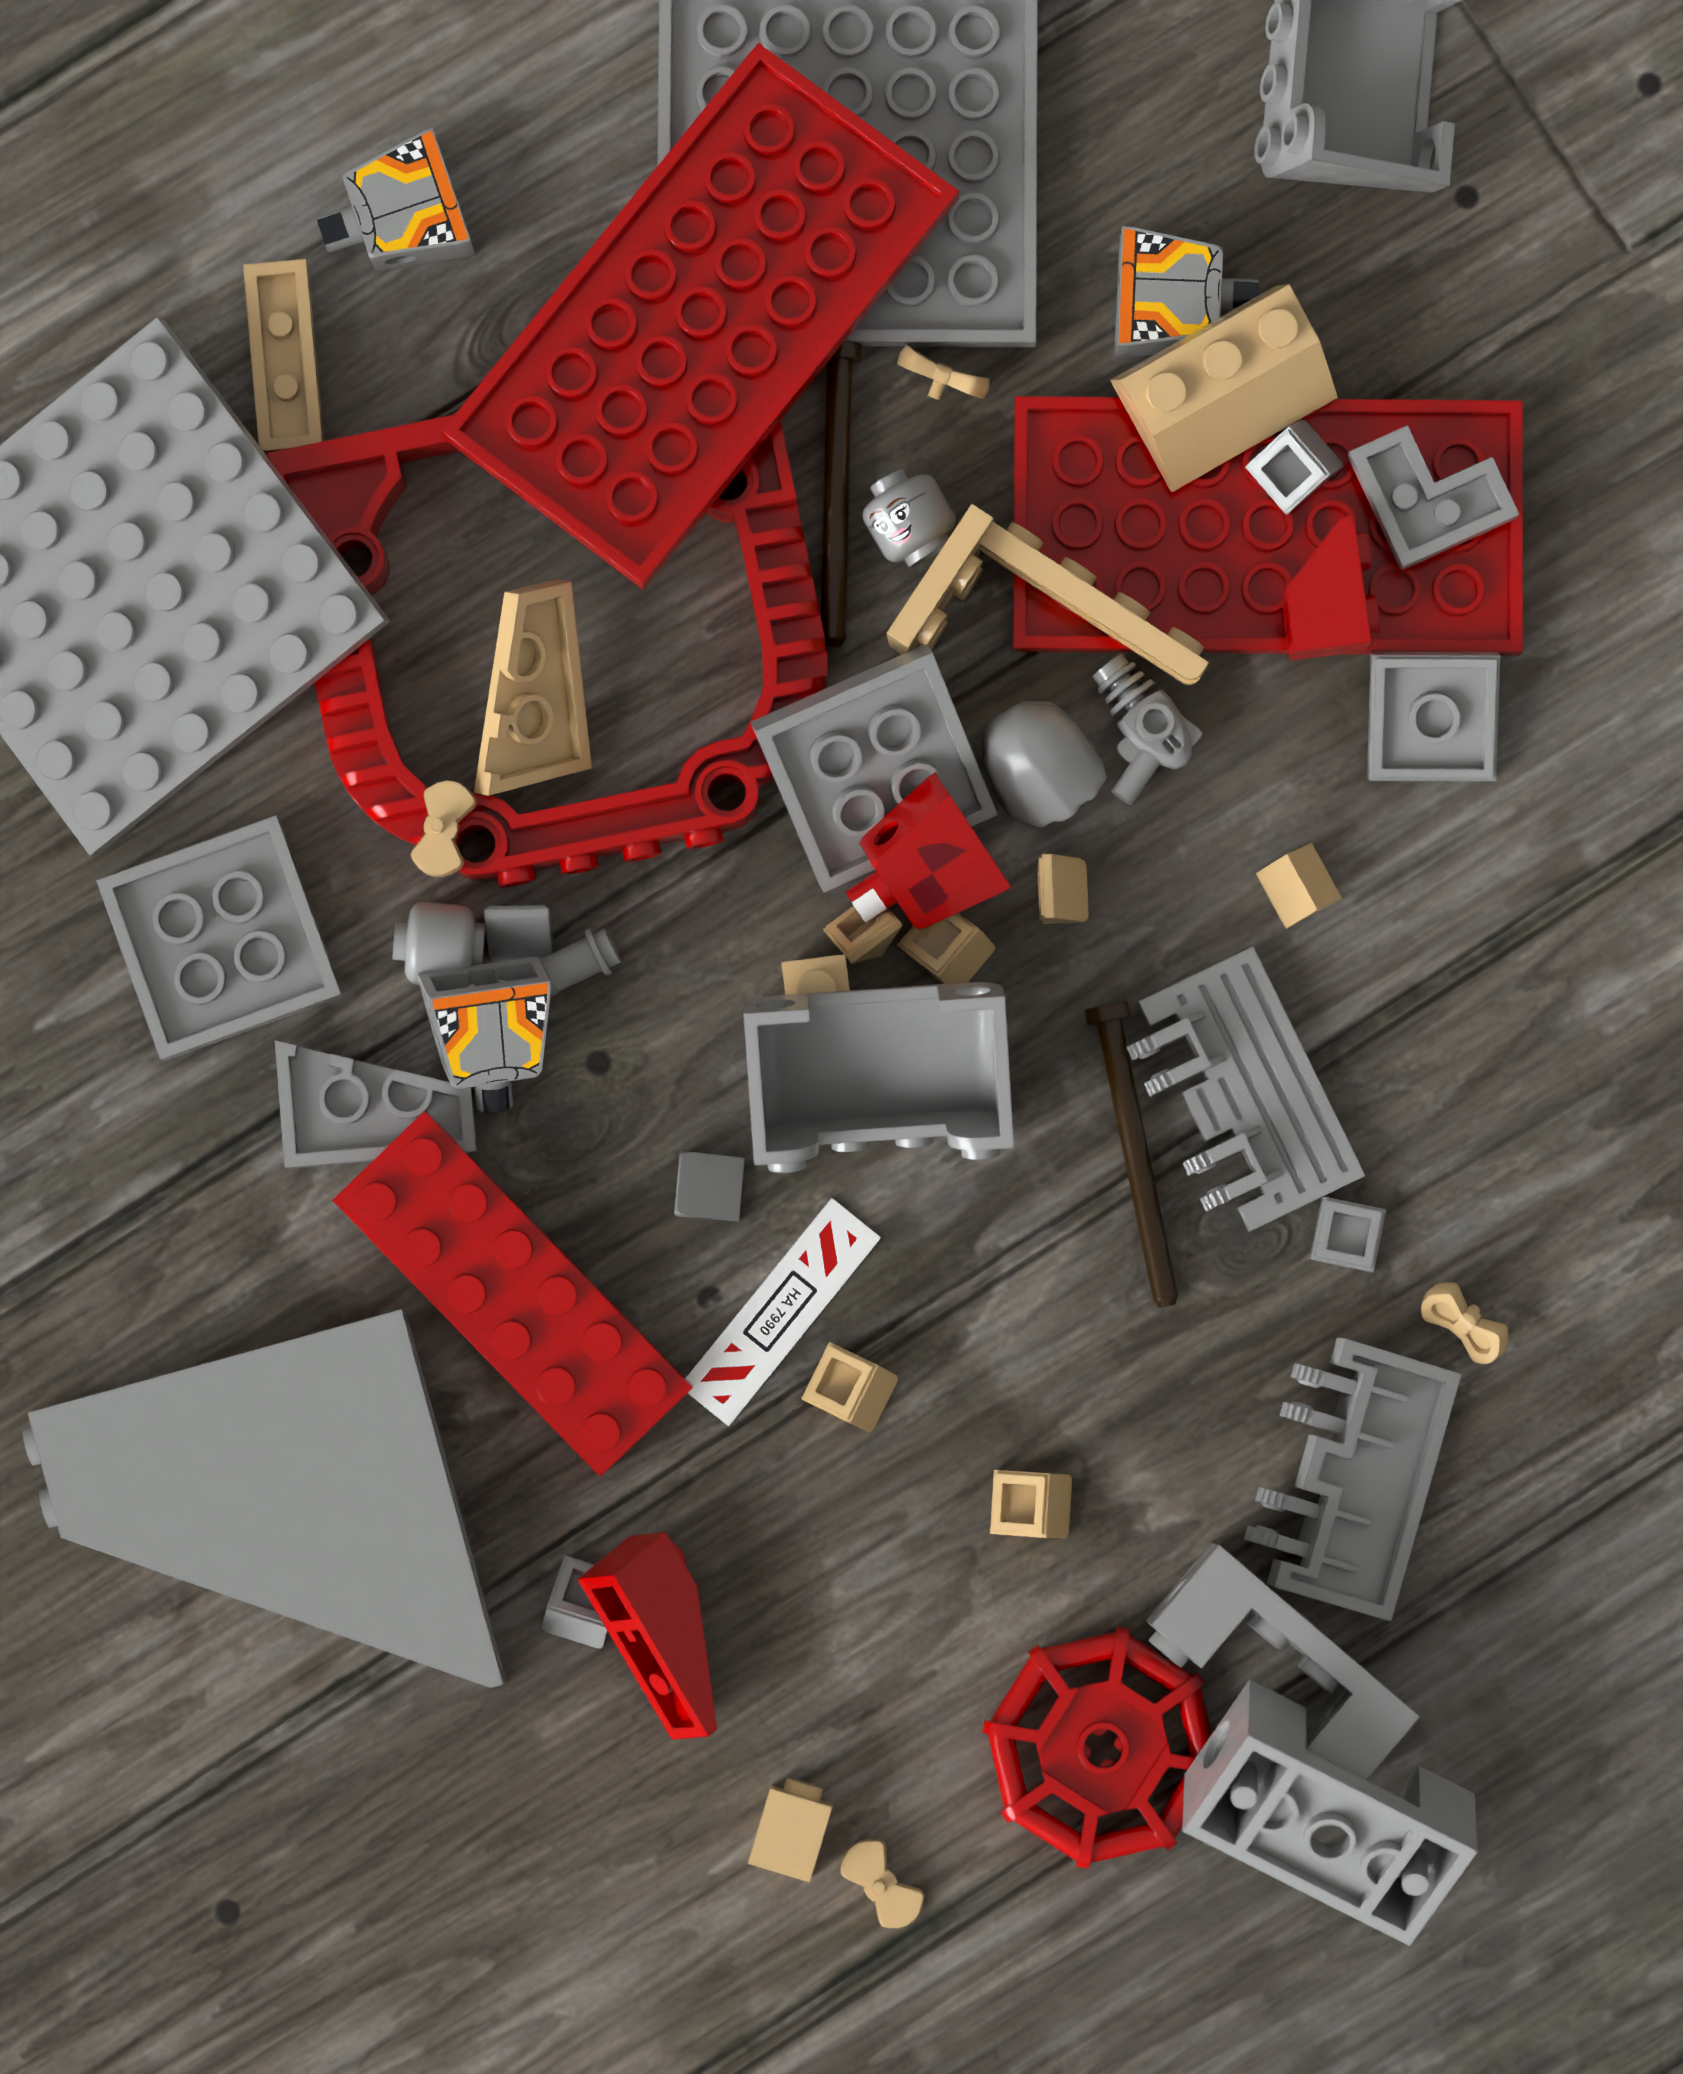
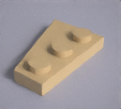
M556 579L504 592L474 793L487 796L592 769L571 581Z

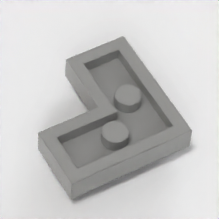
M1408 425L1351 450L1348 454V459L1401 571L1513 521L1519 516V512L1493 457L1434 483Z

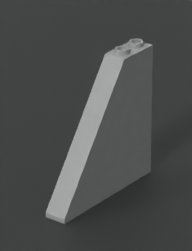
M396 1310L28 1412L31 1427L24 1428L22 1431L26 1452L32 1466L39 1464L42 1466L48 1489L39 1491L41 1509L47 1526L49 1528L58 1526L61 1538L489 1688L503 1685L507 1682L406 1310Z

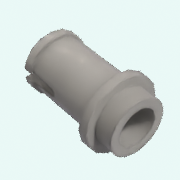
M589 928L585 930V938L543 958L539 957L550 979L552 996L602 971L608 976L612 974L611 967L621 963L619 953L606 928L597 932Z

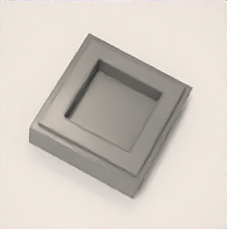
M1323 1196L1309 1260L1371 1273L1374 1272L1386 1209Z

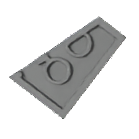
M275 1040L285 1168L372 1162L425 1110L467 1153L478 1152L474 1098L471 1087L458 1089L452 1087L450 1082L381 1067Z

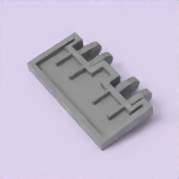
M1254 946L1138 1002V1006L1149 1027L1174 1015L1178 1022L1126 1047L1132 1060L1138 1058L1145 1059L1159 1052L1162 1047L1184 1036L1196 1057L1173 1069L1167 1068L1151 1076L1150 1080L1144 1083L1149 1095L1153 1096L1203 1072L1206 1081L1181 1093L1205 1142L1229 1130L1234 1135V1138L1184 1161L1183 1165L1188 1175L1194 1173L1201 1174L1215 1167L1217 1162L1240 1151L1252 1174L1229 1185L1224 1183L1207 1191L1206 1196L1200 1198L1206 1212L1259 1187L1262 1196L1237 1208L1248 1232L1366 1176Z
M1337 1337L1330 1364L1356 1371L1353 1380L1295 1363L1291 1377L1297 1379L1300 1384L1314 1388L1323 1387L1339 1392L1340 1395L1334 1416L1315 1411L1311 1406L1294 1401L1292 1403L1283 1402L1279 1415L1337 1433L1336 1441L1309 1434L1294 1485L1296 1488L1319 1494L1318 1504L1259 1487L1255 1501L1262 1503L1263 1507L1283 1512L1287 1510L1304 1515V1521L1298 1540L1279 1535L1276 1530L1259 1525L1256 1527L1248 1526L1244 1540L1302 1557L1300 1566L1273 1558L1266 1585L1391 1621L1462 1374L1346 1338Z

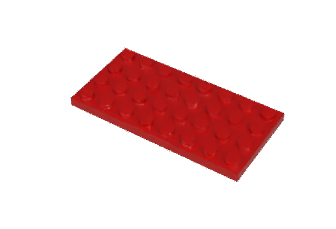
M757 43L442 429L443 439L644 590L959 200V190L771 51Z
M1015 396L1013 523L1025 528L1043 542L1039 549L1040 553L1059 565L1065 557L1077 562L1097 577L1092 585L1094 588L1113 600L1118 592L1134 599L1150 611L1146 622L1166 635L1172 627L1183 631L1204 647L1201 653L1289 654L1281 602L1285 589L1341 517L1354 515L1356 533L1366 532L1369 540L1371 570L1362 571L1365 596L1373 594L1376 596L1380 632L1370 634L1371 643L1366 651L1348 654L1370 655V651L1498 652L1500 656H1520L1522 654L1523 401L1335 399L1302 419L1314 429L1339 458L1343 468L1286 515L1245 468L1249 462L1286 428L1171 492L1119 397ZM1408 425L1434 483L1493 457L1519 512L1517 519L1401 571L1348 459L1349 452ZM1013 573V652L1135 653Z

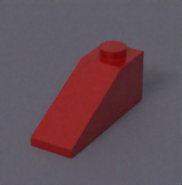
M666 1531L629 1536L577 1580L670 1738L674 1740L709 1737L717 1730L697 1584L686 1567L683 1552L670 1540Z

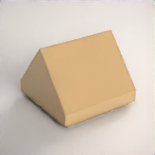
M1312 843L1284 855L1256 873L1285 929L1342 900Z

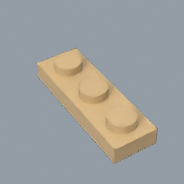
M306 259L243 265L259 446L267 456L268 452L324 441L309 264Z

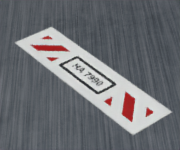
M831 1198L686 1377L693 1385L688 1394L727 1426H730L881 1237Z

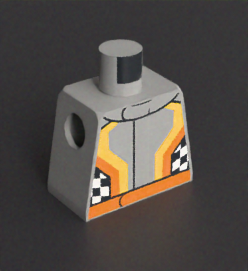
M433 128L418 133L346 172L342 178L351 206L316 217L328 254L364 242L374 270L382 271L452 260L475 254Z
M1122 226L1119 239L1114 358L1124 359L1157 354L1220 318V316L1259 295V280L1222 278L1223 248L1218 245L1136 227Z
M538 956L472 965L470 968L462 971L418 973L419 985L439 1057L451 1086L458 1089L473 1087L475 1108L480 1112L499 1113L510 1109L513 1106L512 1081L535 1078L541 1074L543 1068L551 983Z

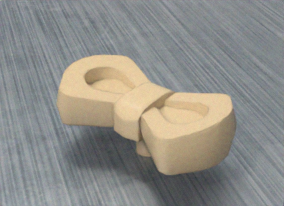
M907 344L899 353L897 361L899 366L933 379L927 395L929 397L939 400L945 385L984 399L989 391L990 378L954 371V368L940 362L937 364Z
M446 780L438 782L424 791V800L429 816H427L424 822L425 834L410 854L416 866L422 872L432 877L448 876L462 869L464 860L455 842L459 830L458 823L477 805L476 798L468 788L456 781Z
M1442 1282L1434 1285L1426 1292L1421 1305L1422 1318L1429 1323L1449 1329L1460 1338L1473 1362L1489 1364L1503 1355L1509 1342L1507 1326L1481 1318L1480 1309L1477 1305L1471 1304L1467 1306L1458 1284Z
M868 1838L853 1843L846 1850L842 1858L841 1875L845 1879L864 1887L866 1896L873 1902L875 1901L878 1921L881 1927L898 1929L912 1924L919 1917L925 1899L923 1890L898 1883L894 1873L887 1869V1846L883 1840Z

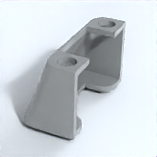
M1275 0L1266 20V36L1271 40L1269 65L1263 73L1260 84V96L1265 102L1264 123L1258 133L1254 150L1255 160L1261 164L1265 177L1429 193L1450 186L1455 123L1443 121L1429 128L1427 126L1437 13L1463 0ZM1435 148V159L1432 169H1430V159Z
M967 982L775 995L755 998L745 1002L743 1005L754 1165H768L769 1171L777 1173L796 1172L807 1167L806 1160L818 1155V1145L831 1144L834 1151L855 1152L869 1148L870 1141L895 1140V1144L899 1147L916 1148L928 1146L934 1142L933 1137L947 1136L948 1145L952 1148L960 1149L962 1157L966 1159H990L999 1156L1000 1149L1014 1148L1004 989L1001 985L987 982Z

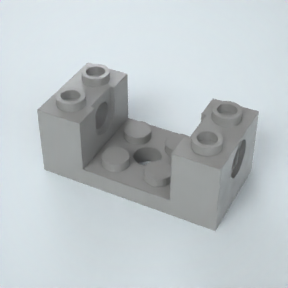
M1210 1543L1145 1620L1146 1623L1156 1630L1148 1641L1180 1668L1189 1659L1202 1668L1251 1610L1255 1615L1247 1624L1266 1641L1281 1651L1288 1643L1304 1656L1296 1666L1325 1691L1327 1690L1332 1694L1338 1686L1341 1687L1338 1693L1306 1729V1750L1367 1780L1420 1716L1220 1545Z
M1249 1679L1184 1774L1182 1832L1408 1946L1415 1940L1478 1852L1474 1793L1418 1766L1400 1791L1399 1797L1330 1763L1306 1750V1708ZM1335 1825L1345 1830L1348 1835L1342 1841L1328 1844L1318 1841L1312 1833L1321 1826Z

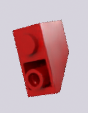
M1354 515L1341 517L1285 589L1281 598L1290 661L1364 652L1371 643L1370 634L1380 632L1375 594L1365 596L1362 571L1371 570L1369 540L1366 532L1356 533Z

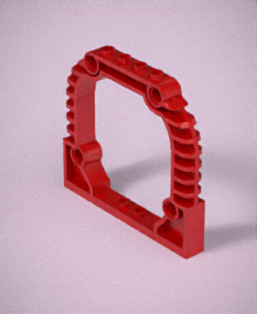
M454 415L267 453L269 460L341 556L354 548H362L372 554V563L369 570L365 574L358 576L371 596L376 594L385 585L389 576V559L377 536L392 506L407 488L402 463L460 452L443 439L441 433L442 429ZM781 421L739 471L738 475L747 484L745 491L733 500L718 498L707 511L712 518L721 522H733L735 525L763 655V690L750 722L826 689L828 681V655ZM371 637L315 682L325 738L337 775L356 804L387 832L416 846L425 834L424 822L427 816H429L424 800V791L427 787L406 768L392 735L373 637ZM749 722L746 731L741 737L717 741L698 749L684 763L675 783L520 815L502 799L492 795L472 793L477 800V805L458 823L459 830L455 839L456 845L461 853L462 842L468 834L474 831H485L494 837L495 848L492 855L482 862H470L463 858L464 865L458 872L463 877L473 881L498 879L499 888H507L534 882L537 880L535 871L560 866L562 875L591 871L599 868L597 858L622 853L624 862L654 858L662 854L660 845L685 840L687 849L717 845L724 842L722 832L743 827L755 817L759 807V789L773 781L774 777L753 727ZM722 780L739 782L746 791L743 803L732 811L717 809L710 802L712 788Z

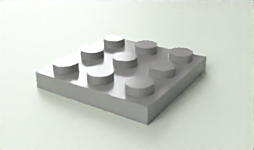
M922 645L750 722L818 884L824 893L875 870L859 844L862 837L933 773H936L971 827L998 815L933 652L928 645Z
M277 815L96 880L159 1058L163 1062L343 996Z

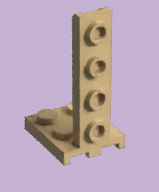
M971 504L886 633L890 648L901 655L922 645H928L932 650L949 623L946 620L948 615L943 612L953 596L963 601L982 574L983 568L981 565L983 561L979 559V556L983 553L1185 685L1196 684L1205 673L1209 664L1208 661L1199 656L1204 647L1191 636L1175 627H1172L1166 635L1146 622L1150 611L1140 603L1121 592H1118L1114 600L1092 586L1097 577L1089 570L1067 557L1063 559L1060 565L1039 552L1043 542L1034 534L1013 522L1005 530L994 523L993 517Z

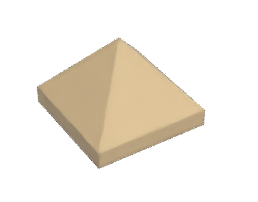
M853 905L825 926L823 931L842 954H845L849 962L853 964L883 956L903 925L890 909L865 923Z

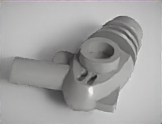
M1120 654L1098 670L1092 678L1100 686L1098 688L1099 693L1102 694L1109 689L1112 691L1105 698L1107 706L1119 700V703L1110 710L1112 717L1127 710L1117 723L1120 731L1125 736L1119 742L1117 750L1118 754L1130 764L1111 792L1117 798L1132 806L1159 765L1174 770L1188 765L1193 756L1192 747L1200 740L1202 732L1182 716L1171 697L1163 689L1147 696L1146 693L1156 685V682L1149 679L1139 686L1138 683L1145 678L1146 674L1139 671L1131 676L1130 673L1136 668V663H1129L1125 656Z

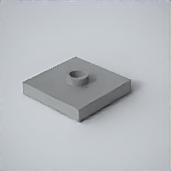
M1370 651L1368 780L1496 781L1500 654L1498 652Z

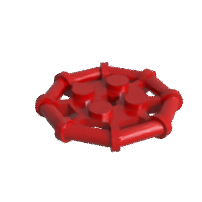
M1117 1626L1115 1632L1045 1648H1041L1038 1644L1028 1650L1030 1654L1028 1661L990 1720H984L982 1733L988 1734L1004 1806L1000 1814L1007 1823L1013 1820L1074 1859L1076 1867L1089 1869L1090 1863L1165 1847L1169 1851L1178 1843L1175 1838L1183 1827L1184 1777L1159 1816L1148 1802V1799L1167 1768L1174 1767L1188 1770L1212 1735L1201 1689L1205 1681L1200 1674L1196 1672L1192 1675L1183 1668H1180L1166 1657L1129 1634L1130 1629ZM1110 1660L1108 1678L1099 1682L1069 1688L1057 1672ZM1124 1663L1129 1664L1162 1685L1169 1692L1152 1703L1121 1683ZM1047 1679L1058 1694L1057 1699L1038 1729L1018 1726V1723ZM1177 1704H1179L1190 1756L1171 1753L1169 1743L1167 1742L1162 1715ZM1107 1729L1111 1730L1117 1735L1113 1745L1121 1751L1119 1758L1115 1762L1104 1758L1098 1766L1092 1764L1088 1760L1092 1750L1085 1744L1087 1737L1091 1733L1096 1736H1102ZM1015 1740L1036 1743L1044 1781L1028 1792L1026 1791ZM1053 1793L1082 1811L1084 1819L1081 1833L1036 1804ZM1137 1808L1148 1823L1095 1836L1098 1816L1107 1815L1111 1812Z

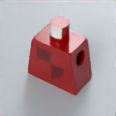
M933 773L862 837L859 844L876 871L845 891L865 923H868L898 903L915 929H924L1006 891L1011 886L936 773Z

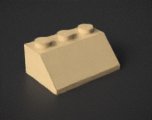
M1290 284L1272 287L1110 380L1171 492L1338 398L1320 340Z

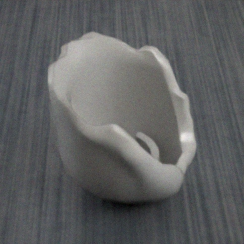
M1021 701L1011 706L1008 710L994 716L985 728L983 763L998 801L1014 819H1019L1030 825L1042 828L1053 821L1062 822L1073 816L1083 803L1091 801L1107 778L1103 762L1094 750L1096 747L1092 740L1070 714L1051 701Z

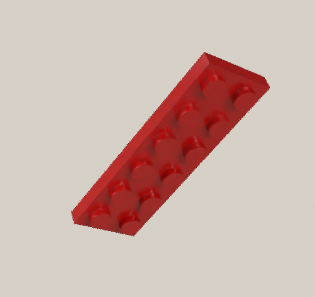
M427 1110L415 1119L332 1200L600 1477L693 1388V1385Z

